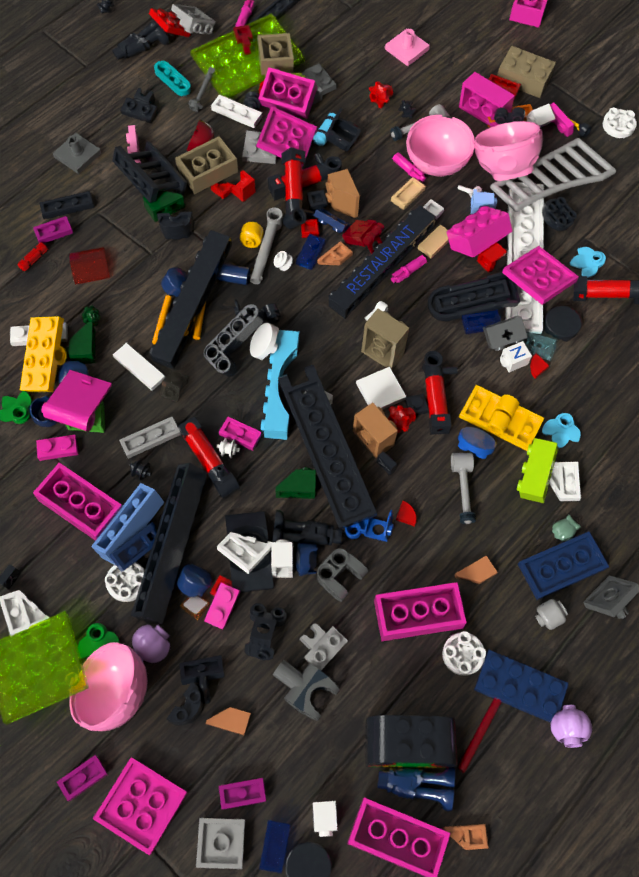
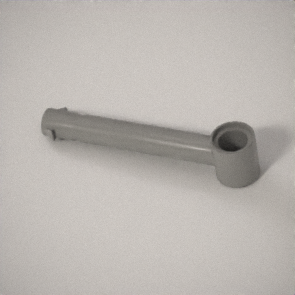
M271 208L267 211V228L252 274H250V282L253 284H260L263 280V271L276 231L281 229L283 225L282 211L278 208Z

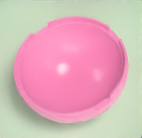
M431 115L420 119L411 127L406 146L411 161L419 170L432 176H447L460 171L468 163L473 154L475 140L471 129L461 120L455 117L451 119L442 117V115Z
M118 642L109 643L98 648L87 658L81 666L84 669L78 681L74 680L71 689V715L76 723L91 731L112 730L129 721L142 705L147 690V672L140 656L127 645Z

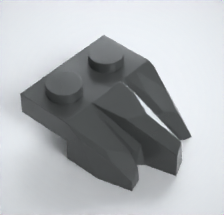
M320 64L314 65L302 73V75H305V78L314 80L317 85L312 105L321 101L322 95L336 89V83Z

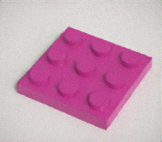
M271 106L256 147L282 158L281 153L292 147L305 151L306 159L317 126Z
M537 246L504 267L502 272L541 305L576 283L579 276L540 246Z
M131 757L93 819L151 856L188 792Z

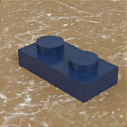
M316 209L314 216L319 218L318 221L322 224L333 226L332 229L336 232H345L351 226V224L325 209Z

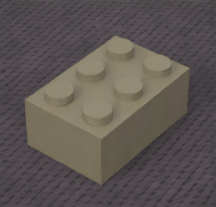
M511 46L499 67L497 76L521 84L520 91L540 98L552 76L556 62Z
M220 136L175 158L177 171L187 181V185L194 194L238 173L237 158Z
M378 308L365 323L361 352L384 367H390L392 370L404 356L409 327L404 322L391 317L388 312Z

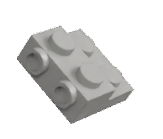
M172 5L171 11L180 18L179 24L185 28V31L200 34L212 33L215 20L197 7Z

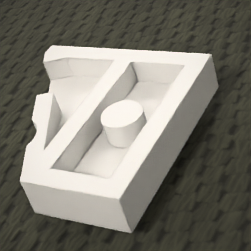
M555 462L549 484L560 501H580L581 499L578 462Z
M230 532L217 546V550L249 574L269 553L272 542L263 543L255 541L256 538L243 537L240 534Z
M20 590L0 596V604L11 637L51 623L50 618L40 611L33 602L29 601Z

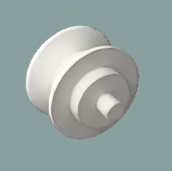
M280 251L275 255L274 266L282 271H286L291 267L293 258L285 251Z
M224 438V441H221L220 445L217 444L216 447L219 448L221 457L229 454V457L232 458L236 452L240 451L234 439L229 443Z

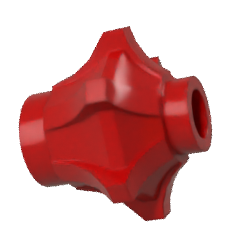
M377 81L374 87H369L371 92L370 101L375 102L379 108H382L385 102L388 103L389 98L393 95V89L388 84L383 85Z
M398 405L397 408L393 406L389 408L390 416L387 419L394 422L397 427V433L401 430L404 432L408 431L409 425L416 419L415 411L410 407L403 408L401 405Z

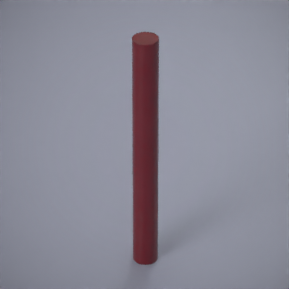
M494 698L457 767L460 771L465 773L502 702L501 700Z

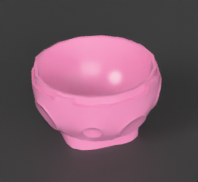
M519 121L499 124L480 132L475 137L474 150L479 164L498 181L509 180L532 173L534 171L533 165L537 161L542 148V130L534 122Z

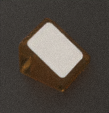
M198 595L196 597H188L180 606L181 609L193 618L199 620L210 603Z

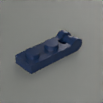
M153 522L149 523L109 555L121 572L152 549L157 533L156 525ZM148 533L152 537L151 541L147 537Z

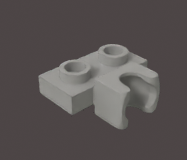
M314 623L310 627L314 632V638L311 639L303 635L300 637V641L310 649L303 658L319 670H322L348 640L333 626L325 632Z

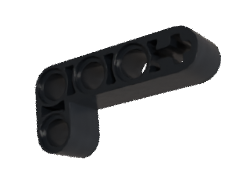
M254 304L245 306L205 347V358L219 373L227 377L236 374L237 364L230 355L262 324L265 319L264 312ZM241 325H243L242 330H241V331H238V330H239V327H240ZM230 338L229 343L226 344V340ZM217 351V355L213 358L214 352ZM228 363V368L224 370V366Z

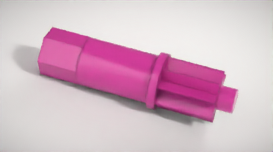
M253 0L245 1L236 27L246 25L255 5Z
M399 152L393 156V161L406 171L409 176L422 182L426 179L424 177L425 173Z
M420 255L405 266H402L392 274L391 281L393 283H400L405 278H408L410 274L427 263L426 258Z

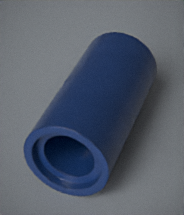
M224 263L216 280L248 285L251 270L249 267Z

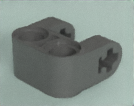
M344 549L334 550L319 566L317 571L319 584L340 602L349 594L336 581L344 570L347 569L358 579H362L368 573V569ZM336 557H342L345 560V562L338 564L334 561V559ZM328 571L332 576L326 579L321 576V573Z

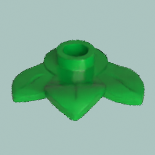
M22 391L17 399L3 396V409L0 410V420L3 422L13 421L16 424L27 422L30 418L29 408L32 404L29 394Z
M92 624L87 629L86 636L79 641L78 657L80 659L86 658L103 645L114 642L119 643V638L115 633L107 631L103 624ZM96 631H101V635L98 638H95L94 633Z

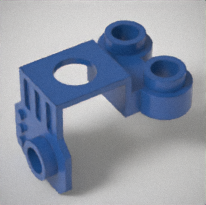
M390 510L387 522L369 518L346 527V536L350 539H357L361 534H364L365 537L387 542L394 526L392 524L393 510ZM375 525H382L384 527V532L381 535L373 533L372 529ZM352 529L357 530V533L351 534L350 531Z

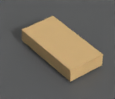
M412 177L391 197V201L405 210L425 190L426 186Z
M439 225L418 245V250L431 259L449 242L446 233L448 230Z

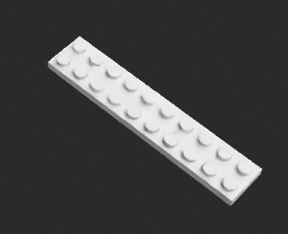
M514 182L530 197L535 195L526 184ZM536 184L538 187L544 190L543 184ZM509 188L508 195L517 204L523 201L514 191H512ZM544 198L517 212L508 205L512 232L507 236V265L537 246L543 248L544 218L542 216V208L544 206ZM516 284L520 303L516 307H506V319L521 316L526 333L541 334L543 331V305Z

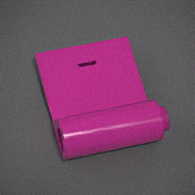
M69 370L49 400L43 404L41 409L43 416L47 419L89 432L95 422V411L112 387V383Z

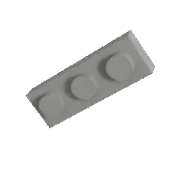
M169 417L119 441L129 459L180 436L181 433L173 417Z

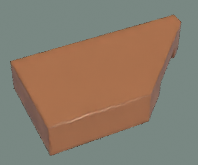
M340 241L321 256L317 263L319 265H341L353 255V252Z
M229 707L208 719L206 724L245 735L251 713Z
M486 824L443 827L444 831L449 832L450 837L464 850L488 848Z

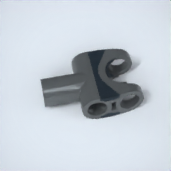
M283 660L273 673L274 677L290 688L284 700L300 713L315 721H319L321 715L314 710L310 701L311 695L317 690L330 691L334 695H337L340 691L338 686L325 673L312 664H308L303 673H301L287 661Z

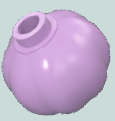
M158 624L155 628L151 625H144L137 629L133 635V649L142 661L157 663L163 660L169 652L170 643L166 640L169 634Z
M575 705L562 706L563 710L557 712L552 718V734L559 742L564 743L565 747H581L582 742L588 741L591 736V721L583 711L577 710Z

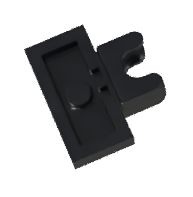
M138 88L134 99L126 97L120 111L122 115L152 124L158 111L157 106L153 105L155 96L152 91H149L144 96L141 93V88Z

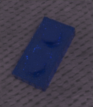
M309 234L296 260V265L313 270L325 245V239Z
M498 310L462 315V323L466 334L484 332L483 327L501 321Z
M268 820L259 869L282 873L290 824Z

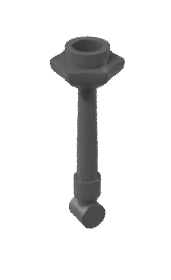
M209 67L197 98L189 100V108L195 112L201 111L203 108L200 99L215 72L214 67Z

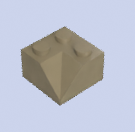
M290 33L257 35L261 75L267 74L268 67L293 73L294 58Z

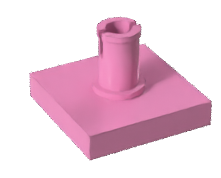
M405 29L385 45V50L409 66L426 53L430 45L416 36L412 29Z

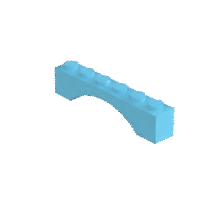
M279 330L276 340L277 350L273 354L270 353L272 369H268L270 386L266 385L265 397H268V402H264L263 413L266 414V417L261 421V431H264V438L287 440L289 414L283 407L279 397L278 377L283 375L287 366L297 357L299 332Z

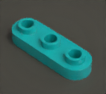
M158 61L154 65L155 74L177 95L186 96L191 92L190 82L168 62Z

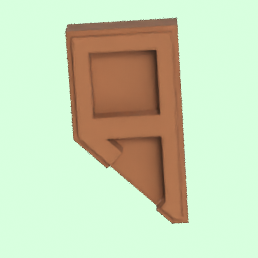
M485 556L455 573L454 576L458 579L462 578L481 584L498 572L488 557Z

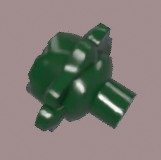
M90 305L89 307L86 306L82 313L84 323L92 322L94 326H98V321L101 319L98 309Z

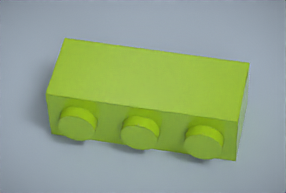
M534 438L533 444H529L527 455H529L528 462H524L522 473H524L523 480L520 479L517 486V491H519L521 498L544 503L558 453L557 443Z

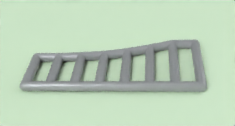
M576 138L537 159L533 165L534 171L532 173L548 189L542 190L526 175L517 178L535 193L531 197L513 182L516 178L496 181L491 184L490 188L517 212L556 192L579 185L603 181L614 175L616 169L584 141ZM573 147H580L606 171L603 173L599 172L577 153ZM567 152L593 176L586 177L561 154ZM556 159L577 179L570 180L549 160ZM543 165L562 183L556 185L537 167ZM506 184L523 201L517 204L500 187Z

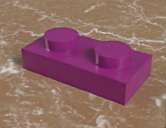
M66 216L33 227L39 243H46L73 234Z
M94 755L58 780L57 783L67 801L70 802L106 777L108 773L98 756Z
M263 778L219 786L222 810L266 802Z

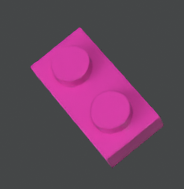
M552 103L550 107L555 116V120L552 122L557 125L561 133L569 137L573 134L574 124L555 103Z
M227 417L219 431V435L231 441L234 439L235 443L253 451L262 436V432Z
M76 435L36 440L39 461L78 455Z
M220 583L204 621L220 629H225L240 590Z

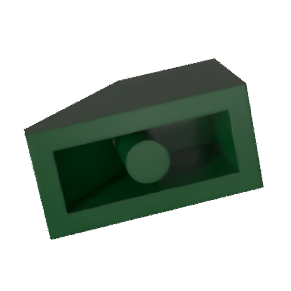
M160 191L157 194L156 202L149 203L143 197L145 209L154 222L158 221V213H169L171 215L185 208L184 199L181 194Z
M88 322L69 339L66 354L68 358L70 357L71 361H79L84 364L95 363L96 330L92 322Z
M307 467L296 469L276 486V498L315 499L316 470Z

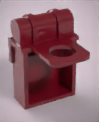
M356 220L342 237L346 244L363 247L367 245L372 254L375 251L372 248L373 242L377 240L378 244H382L379 235L382 233L384 225L380 222L377 223L376 220Z

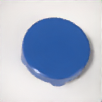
M464 427L458 435V447L464 451L469 450L475 453L481 459H486L487 455L492 454L496 448L494 438L478 428Z

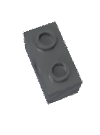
M515 316L483 327L488 347L495 349V351L505 349L507 344L512 343V345H515L528 338L521 316ZM505 331L509 332V334L506 335L507 338L502 337Z

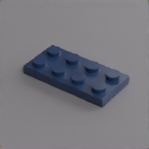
M590 532L518 563L536 600L609 568Z
M488 650L474 690L491 698L499 699L505 704L551 723L553 716L561 710L568 683Z

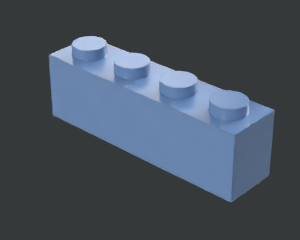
M140 483L91 546L102 559L116 566L109 555L147 526L163 505L164 501L156 490Z

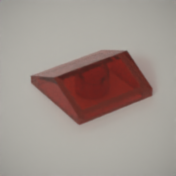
M104 247L69 254L75 285L110 278Z

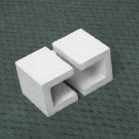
M277 540L271 543L273 578H293L292 542Z

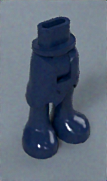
M447 767L444 772L439 773L424 772L425 769L419 768L379 770L378 789H386L387 793L392 792L394 795L406 799L422 798L440 802L444 810L452 812L454 790L419 786L422 783H430L454 788L455 768Z

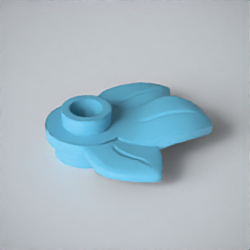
M581 247L577 249L579 255L573 257L570 262V266L582 269V276L589 278L594 276L598 268L605 264L606 257L600 251H594L589 247Z
M568 413L559 414L556 419L548 420L542 428L543 434L552 435V442L557 443L558 448L564 447L569 440L573 442H579L580 430L574 425L573 417Z

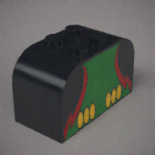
M379 715L366 719L365 767L454 768L457 766L455 718L444 716Z

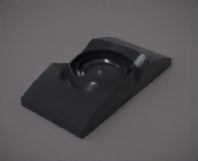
M264 511L225 515L227 535L233 532L243 537L256 538L255 541L268 543ZM270 552L249 574L230 560L232 587L240 590V593L274 588Z

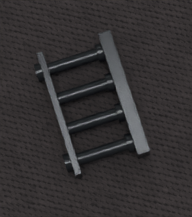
M150 141L146 142L145 151L128 154L122 146L115 147L112 161L149 203L156 202L157 194L160 191L175 189L178 194L184 196L187 181ZM146 158L149 162L137 164L134 160ZM155 168L158 172L146 174L143 170ZM164 178L168 183L156 185L153 180Z

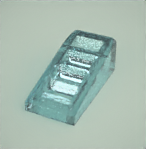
M526 332L528 337L526 339L528 340L525 345L529 352L533 355L537 353L541 358L550 361L556 349V339Z

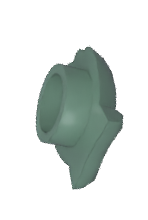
M568 515L565 519L553 524L552 532L556 539H560L562 542L568 541L574 537L576 530L581 528V526L574 521L571 515Z

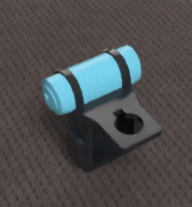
M340 108L337 114L329 113L325 117L321 127L315 132L313 141L319 146H323L329 141L336 147L348 152L355 143L361 129L351 121L340 118L339 116L343 110Z

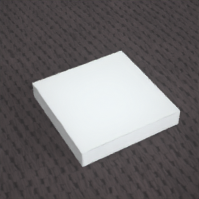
M390 367L356 381L368 405L374 403L383 410L405 400L406 395Z

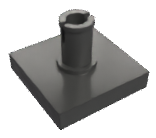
M77 133L69 136L67 141L53 152L54 158L77 174L82 172L102 154L100 148Z
M608 576L583 603L588 609L622 619L626 617L625 613L629 614L626 605L639 592V585L635 582Z

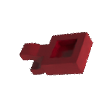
M249 25L233 27L237 44L242 43L245 55L251 54L250 42L253 41V36Z

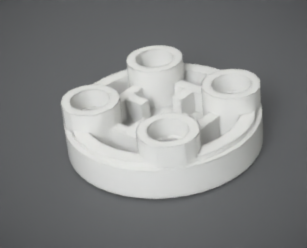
M609 109L603 120L604 130L616 138L629 137L636 128L635 113L631 110Z
M263 323L257 328L250 343V353L253 357L263 360L270 353L276 352L279 328L270 323Z
M134 562L121 572L114 565L105 577L106 587L110 595L122 602L136 600L145 572L144 568Z
M464 631L452 635L446 641L442 655L444 663L449 670L455 674L467 676L474 674L481 668L485 660L486 651L477 637Z

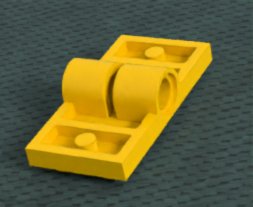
M58 316L33 317L30 319L20 391L53 392L57 365H63L67 358L65 349L60 346L64 318Z
M478 385L475 386L459 418L526 451L529 444H532L544 420L543 417L519 406V401L513 396L503 395L500 397Z

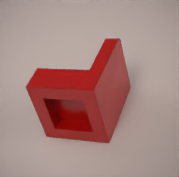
M242 170L240 172L241 181L231 188V192L244 202L255 193V179Z
M496 242L478 255L477 262L489 273L494 269L496 261L506 254V250Z

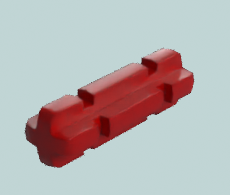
M40 242L35 246L36 249L33 248L24 257V260L22 259L18 262V267L22 271H26L30 267L29 265H32L41 257V253L44 254L48 250L45 244Z

